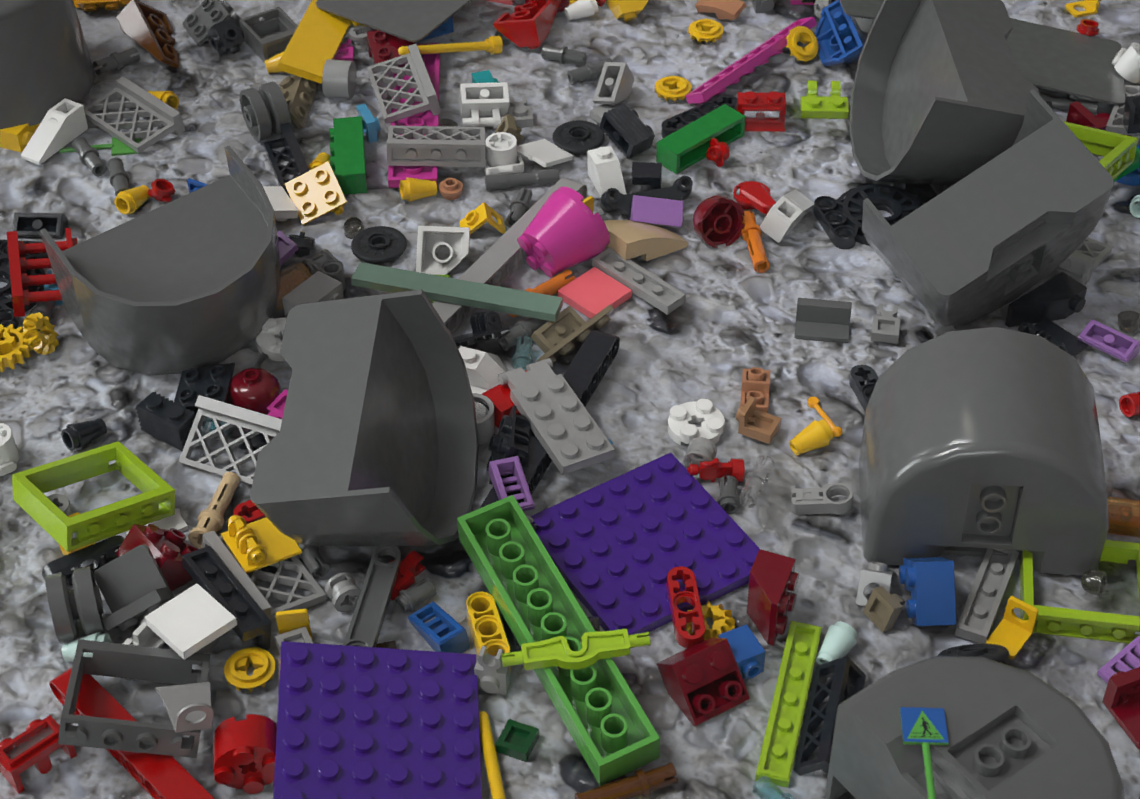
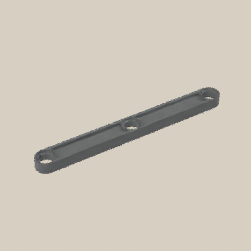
M378 546L374 550L343 645L376 647L401 566V551L397 546ZM390 555L395 560L391 563H383L379 558Z

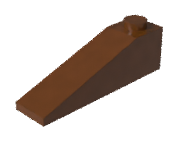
M131 0L117 16L121 30L160 62L178 68L180 66L178 52L173 47L176 41L171 37L174 30L166 13L138 0Z

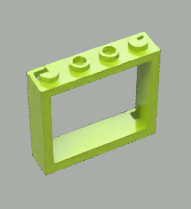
M1063 121L1092 154L1105 156L1099 162L1112 176L1113 180L1134 162L1138 138Z
M119 441L12 474L13 500L67 552L129 531L133 524L146 525L175 515V489ZM115 460V463L109 465L110 461ZM114 470H118L143 492L70 518L43 494Z
M1105 540L1100 561L1128 564L1129 560H1136L1140 604V543ZM1022 550L1021 559L1019 560L1020 600L1039 610L1033 633L1130 644L1139 636L1135 632H1140V616L1034 605L1033 555L1027 550ZM1020 609V619L1029 620L1027 613Z

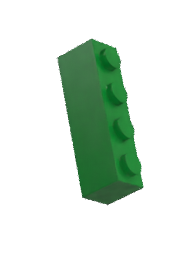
M726 104L720 106L657 141L656 162L662 163V166L675 174L682 172L706 158V152L710 147L709 142L711 139L716 138L718 142H725L729 145L743 137L745 132V115Z
M362 116L333 118L334 128H329L330 162L344 195L367 193Z

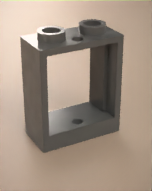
M280 7L239 20L240 28L244 33L245 43L264 63V60L285 51L298 27ZM277 30L282 32L264 39L259 37Z

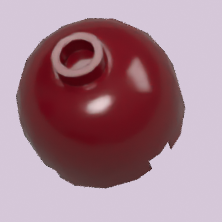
M715 195L704 199L694 211V231L703 242L713 248H718V245L724 243L727 247L739 238L742 229H744L745 224L742 223L743 216H745L744 210L740 204L725 196Z
M262 368L244 369L232 377L227 403L267 415L269 413L266 407L282 393V389L278 379L268 370Z

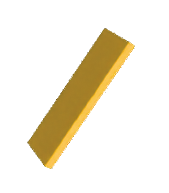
M312 0L280 58L277 69L322 84L325 62L327 59L334 60L352 20L319 9L316 6L318 0Z

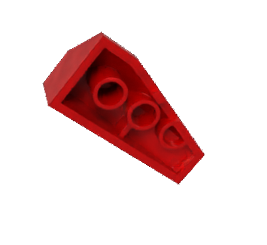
M528 0V3L514 7L515 12L509 15L507 12L502 14L493 23L494 28L518 47L536 49L548 37L561 0Z

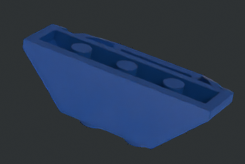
M836 0L823 8L822 18L817 24L814 33L818 41V54L824 67L851 64L859 59L865 44V38L854 17L845 14L840 0Z

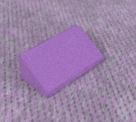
M633 195L630 220L682 227L683 201Z
M1091 319L1077 338L1125 363L1135 358L1140 352V341Z

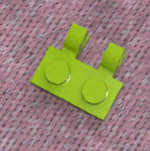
M808 80L806 96H801L800 99L801 118L848 119V97L840 96V81H831V92L829 97L817 96V81Z

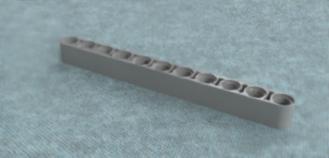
M562 177L458 279L501 286L526 261L528 256L518 244L517 238L522 235L548 197L560 187H569L580 193L585 199L588 191L587 186ZM441 301L432 303L451 335L478 309Z

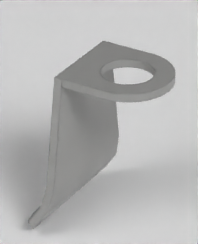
M210 682L155 687L163 701L175 733L212 728L214 712L211 707Z

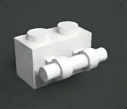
M507 82L460 84L459 107L462 127H493V129H496L505 114H508L509 93Z

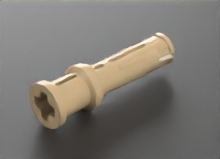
M225 472L223 474V478L207 509L199 513L197 518L198 524L189 533V541L199 549H202L203 534L213 530L217 533L224 525L223 515L241 481L240 477L233 472Z

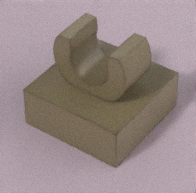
M506 113L496 128L495 133L506 132L514 135L517 139V145L523 139V136L520 135L522 129L516 126L515 117Z
M883 586L874 588L863 613L884 633L892 630L905 601L896 593L890 594Z

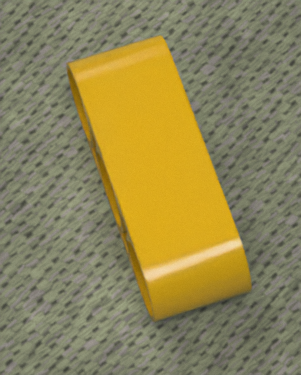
M483 591L471 594L466 600L467 619L477 656L482 646H486L487 653L492 656H497L499 649H503L504 653H510V646L494 598L489 593Z

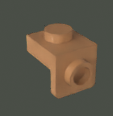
M750 396L745 405H740L736 414V420L739 421L738 433L770 444L781 427L782 418L756 410V398Z

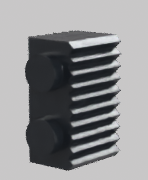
M625 103L605 112L599 126L600 130H603V133L612 140V143L623 152L627 159L650 149L655 137L652 128L649 125H645L639 119L637 112L634 109H630Z
M156 392L150 393L135 408L137 410L136 414H138L137 418H139L138 422H140L139 425L141 426L140 429L183 451L195 419V412L182 407V405H178L177 402L174 403L173 400L169 401V398H165L161 394Z

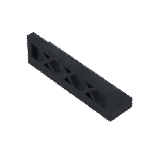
M290 123L280 124L281 139L263 143L277 182L290 197L285 183L308 172L309 168ZM284 147V149L281 152L271 150ZM281 160L288 162L286 166L278 163ZM286 174L294 175L292 179L285 178L284 176Z
M211 546L182 555V566L193 580L236 617L237 625L232 629L241 641L244 642L251 639L258 648L266 651L269 650L272 622Z
M848 656L816 666L794 771L799 776L822 770L828 776L838 706L864 689L866 674ZM834 673L824 685L826 675ZM829 695V700H828V701L825 703V705L819 710L820 704H821V703L827 698V696ZM824 721L823 727L813 737L814 730ZM818 748L817 758L808 761L809 756Z

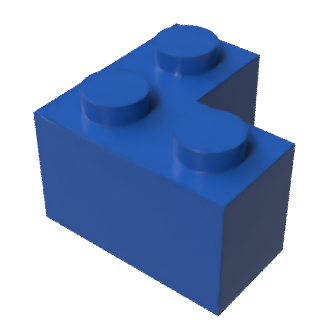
M942 557L903 558L904 566L899 567L900 584H904V589L911 592V599H907L906 602L907 617L912 618V623L917 626L956 625L954 561Z

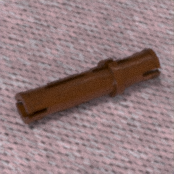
M671 762L645 772L640 769L635 771L633 776L581 793H575V799H630L642 795L644 798L650 796L651 791L672 784H678V778L674 777L677 775V772Z

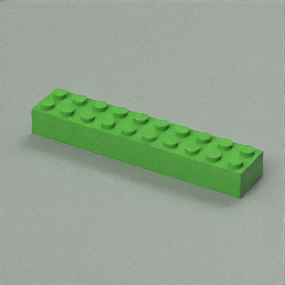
M514 495L458 517L459 540L488 591L494 598L496 605L520 647L524 643L564 636L572 651L581 650L582 635L585 632L596 631ZM612 658L600 659L593 665L582 669L571 670L558 666L533 669L600 786L660 758V737Z

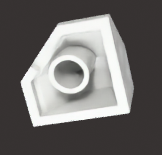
M418 226L416 272L446 276L469 254L470 228Z
M460 346L458 350L465 363L470 385L489 390L500 384L498 374L506 372L507 369L498 355Z

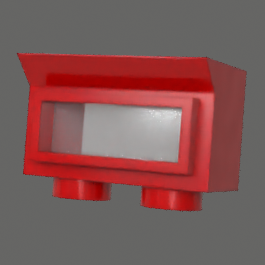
M776 91L769 93L738 92L737 111L745 115V131L785 132V93Z
M51 715L43 720L36 719L27 726L26 731L17 737L6 738L0 742V773L18 794L25 790L19 774L33 765L41 774L48 773L52 768L49 754L61 747L71 759L77 756L73 745L58 744L60 725Z

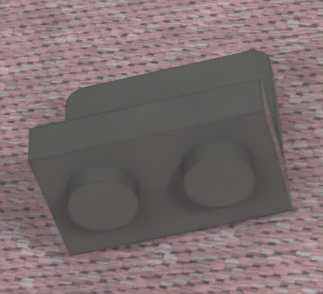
M204 0L193 13L186 17L182 25L195 43L200 46L210 38L207 31L212 25L233 17L237 26L240 27L239 20L241 17L226 0L223 2L220 0Z
M147 545L137 546L96 569L93 574L112 612L111 615L102 619L108 631L117 628L121 632L126 631L138 624L137 619L145 614L148 615L175 598Z

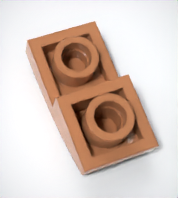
M699 0L695 7L697 12H715L718 19L734 20L740 16L746 4L741 0Z
M759 367L743 369L740 405H745L751 396L756 398L755 409L768 413L771 370H764Z

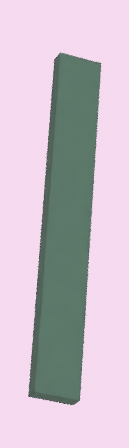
M363 262L359 263L351 277L352 286L391 293L422 289L430 300L556 322L563 306L562 297Z

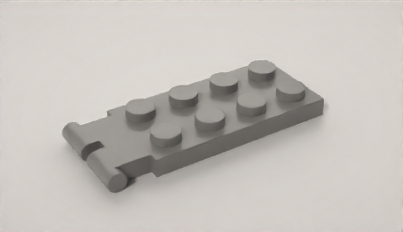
M550 358L527 365V372L522 367L498 374L500 384L508 385L511 390L510 399L521 415L526 416L530 421L531 430L562 475L614 458V447L562 374L556 375L553 372V363Z

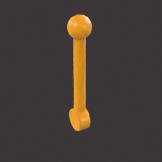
M809 397L807 405L810 408H815L823 420L827 422L834 437H840L843 433L842 428L835 426L819 406V399L817 397Z

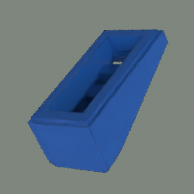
M431 602L408 616L409 622L435 652L463 653L470 648L466 629L435 602ZM436 616V618L432 619L431 621L425 624L426 621Z

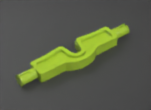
M627 629L585 632L581 637L582 649L579 651H572L567 639L564 636H558L543 641L524 643L521 645L522 651L501 653L503 667L524 664L525 670L553 666L574 670L589 667L600 659L630 655L631 648L651 646L649 632L628 635Z

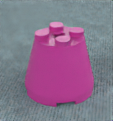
M560 187L554 191L522 235L517 238L518 244L528 256L526 258L527 264L533 270L539 268L550 278L566 269L596 257L610 243L608 229L599 213L593 214L590 208L582 202L584 197L569 187Z

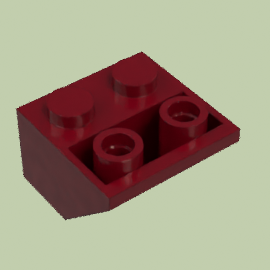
M133 524L116 555L120 557L139 545H147L171 591L193 579L182 566V555L198 549L191 546L185 540V534L177 529L170 528V530H165L153 524H148V526Z
M759 549L750 570L747 614L766 643L774 646L778 634L783 635L788 622V617L785 616L787 611L792 612L794 609L797 594L792 593V591L794 592L797 587L799 573L795 572L796 559Z
M710 637L656 663L668 694L693 726H697L750 699L727 638Z

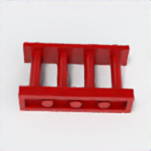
M65 228L66 241L55 242L61 251L78 244L77 238H72L71 228ZM17 231L7 232L14 317H25L24 306H28L30 303L62 300L59 290L28 292V286L57 284L54 274L27 276L26 270L52 268L49 258L25 259V254L47 253L44 242L24 244V241H18Z

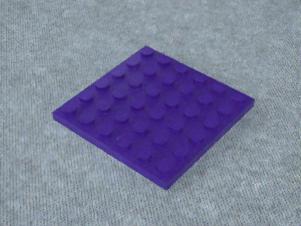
M668 453L531 516L534 521L530 523L531 525L536 523L537 528L535 532L565 582L603 630L627 629L628 635L651 632L672 621L666 589L667 574L672 568L683 566L693 571L700 603L703 606L708 601L711 602L748 584L750 570L760 549L693 476L689 475L687 469L672 453ZM677 580L680 585V592L684 591L685 584H683L682 580ZM686 602L677 605L678 609L684 612L694 609L693 605Z
M282 641L280 648L273 799H482L477 675L474 673L477 655Z

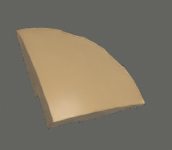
M631 220L604 221L610 236V243L606 245L605 250L612 248L625 261L637 256H641L645 261H649L688 247V242L685 239L657 225Z

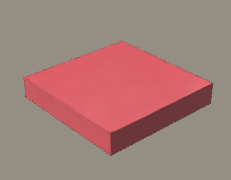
M593 267L559 289L558 297H562L565 303L591 319L608 305L615 309L632 297V290L598 268Z

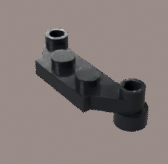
M681 176L673 183L672 187L625 195L616 188H610L602 194L599 205L607 213L617 211L627 216L628 220H630L633 195L682 201L691 194L693 182L690 177Z

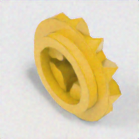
M712 19L696 20L688 27V34L691 36V39H697L698 42H716L717 39L722 38L724 33L722 24Z
M797 26L789 31V35L785 39L788 41L786 47L791 51L790 56H795L796 61H804V63L812 60L818 52V41L815 34L805 26ZM800 41V43H804L807 45L802 48V46H798L797 43Z
M679 76L663 77L655 83V93H657L658 98H664L665 101L673 100L675 102L677 99L684 100L685 95L690 93L692 89L691 83Z
M40 312L32 313L24 319L23 332L26 341L34 351L42 355H48L54 352L55 347L59 345L56 339L59 334L55 332V325L50 323L49 317H43Z
M708 601L706 605L701 606L705 623L704 640L710 637L718 638L719 634L735 629V619L732 617L731 610H725L722 603L714 606ZM711 617L714 622L712 629H709V625H707L706 618ZM687 623L686 631H688L689 635H695L692 633L691 623Z
M257 647L238 650L227 659L224 665V675L228 685L235 686L238 692L243 688L248 689L251 693L255 687L265 688L268 680H274V671L276 670L274 657L268 651ZM249 663H252V667H254L251 676H248L246 673Z

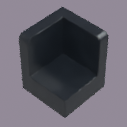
M1125 96L1123 124L1127 134L1140 133V96Z
M632 162L631 180L633 185H651V190L661 188L662 163Z

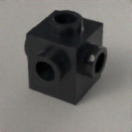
M233 17L212 25L207 31L213 49L217 50L220 56L226 53L230 56L241 50L240 46L245 42L244 33L237 26Z

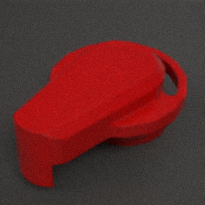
M742 182L736 185L733 190L734 199L743 209H757L765 213V217L776 203L770 195V189L760 182Z

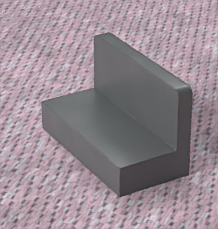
M798 298L794 338L848 343L852 302Z

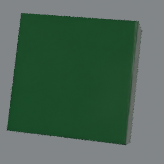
M508 719L495 743L496 752L527 762L539 739V729Z

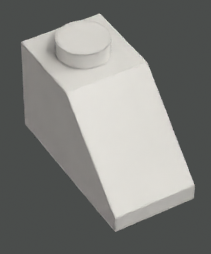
M607 146L588 150V176L600 198L610 188H616L620 193L627 194L619 159L612 147Z

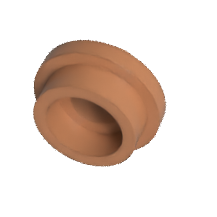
M447 178L440 182L438 186L442 197L447 200L458 199L463 191V183L455 178Z

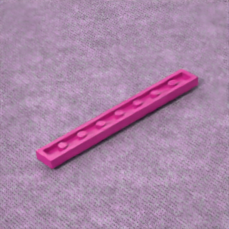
M809 17L796 20L685 95L688 104L698 103L700 105L712 100V96L725 92L728 85L741 81V76L751 74L755 71L756 66L767 63L769 57L782 53V48L788 44L785 38L789 35L791 29L797 26H805L812 29L816 26L815 18Z

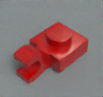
M415 550L410 552L401 561L398 577L391 596L392 600H395V597L399 595V591L402 589L406 590L414 584L415 577L425 570V566L419 563L423 556Z

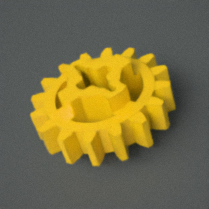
M0 324V372L2 373L6 367H10L13 370L16 363L24 364V358L31 356L30 350L33 349L26 341L23 327L21 326L15 329L13 324H10L7 328Z

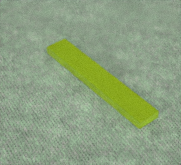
M792 620L790 622L755 781L786 788L789 786L822 627Z

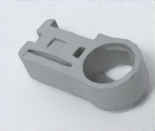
M844 483L823 484V488L796 489L795 485L791 489L792 512L795 515L844 514L853 507V491ZM836 495L847 497L846 500L841 502L829 500V498Z

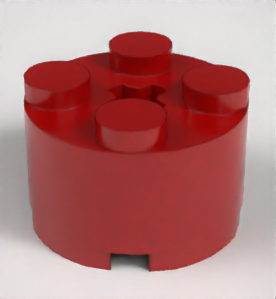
M246 714L245 720L235 721V717H232L219 724L214 731L213 740L215 781L218 784L231 788L243 789L247 794H258L264 790V786L274 781L277 723L266 716Z

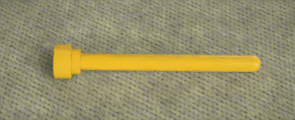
M489 36L485 41L417 45L421 55L482 50L490 54H501L503 50L500 36ZM408 46L400 47L398 49L399 55L402 56L410 53Z
M479 711V735L492 799H506L489 715L485 711Z

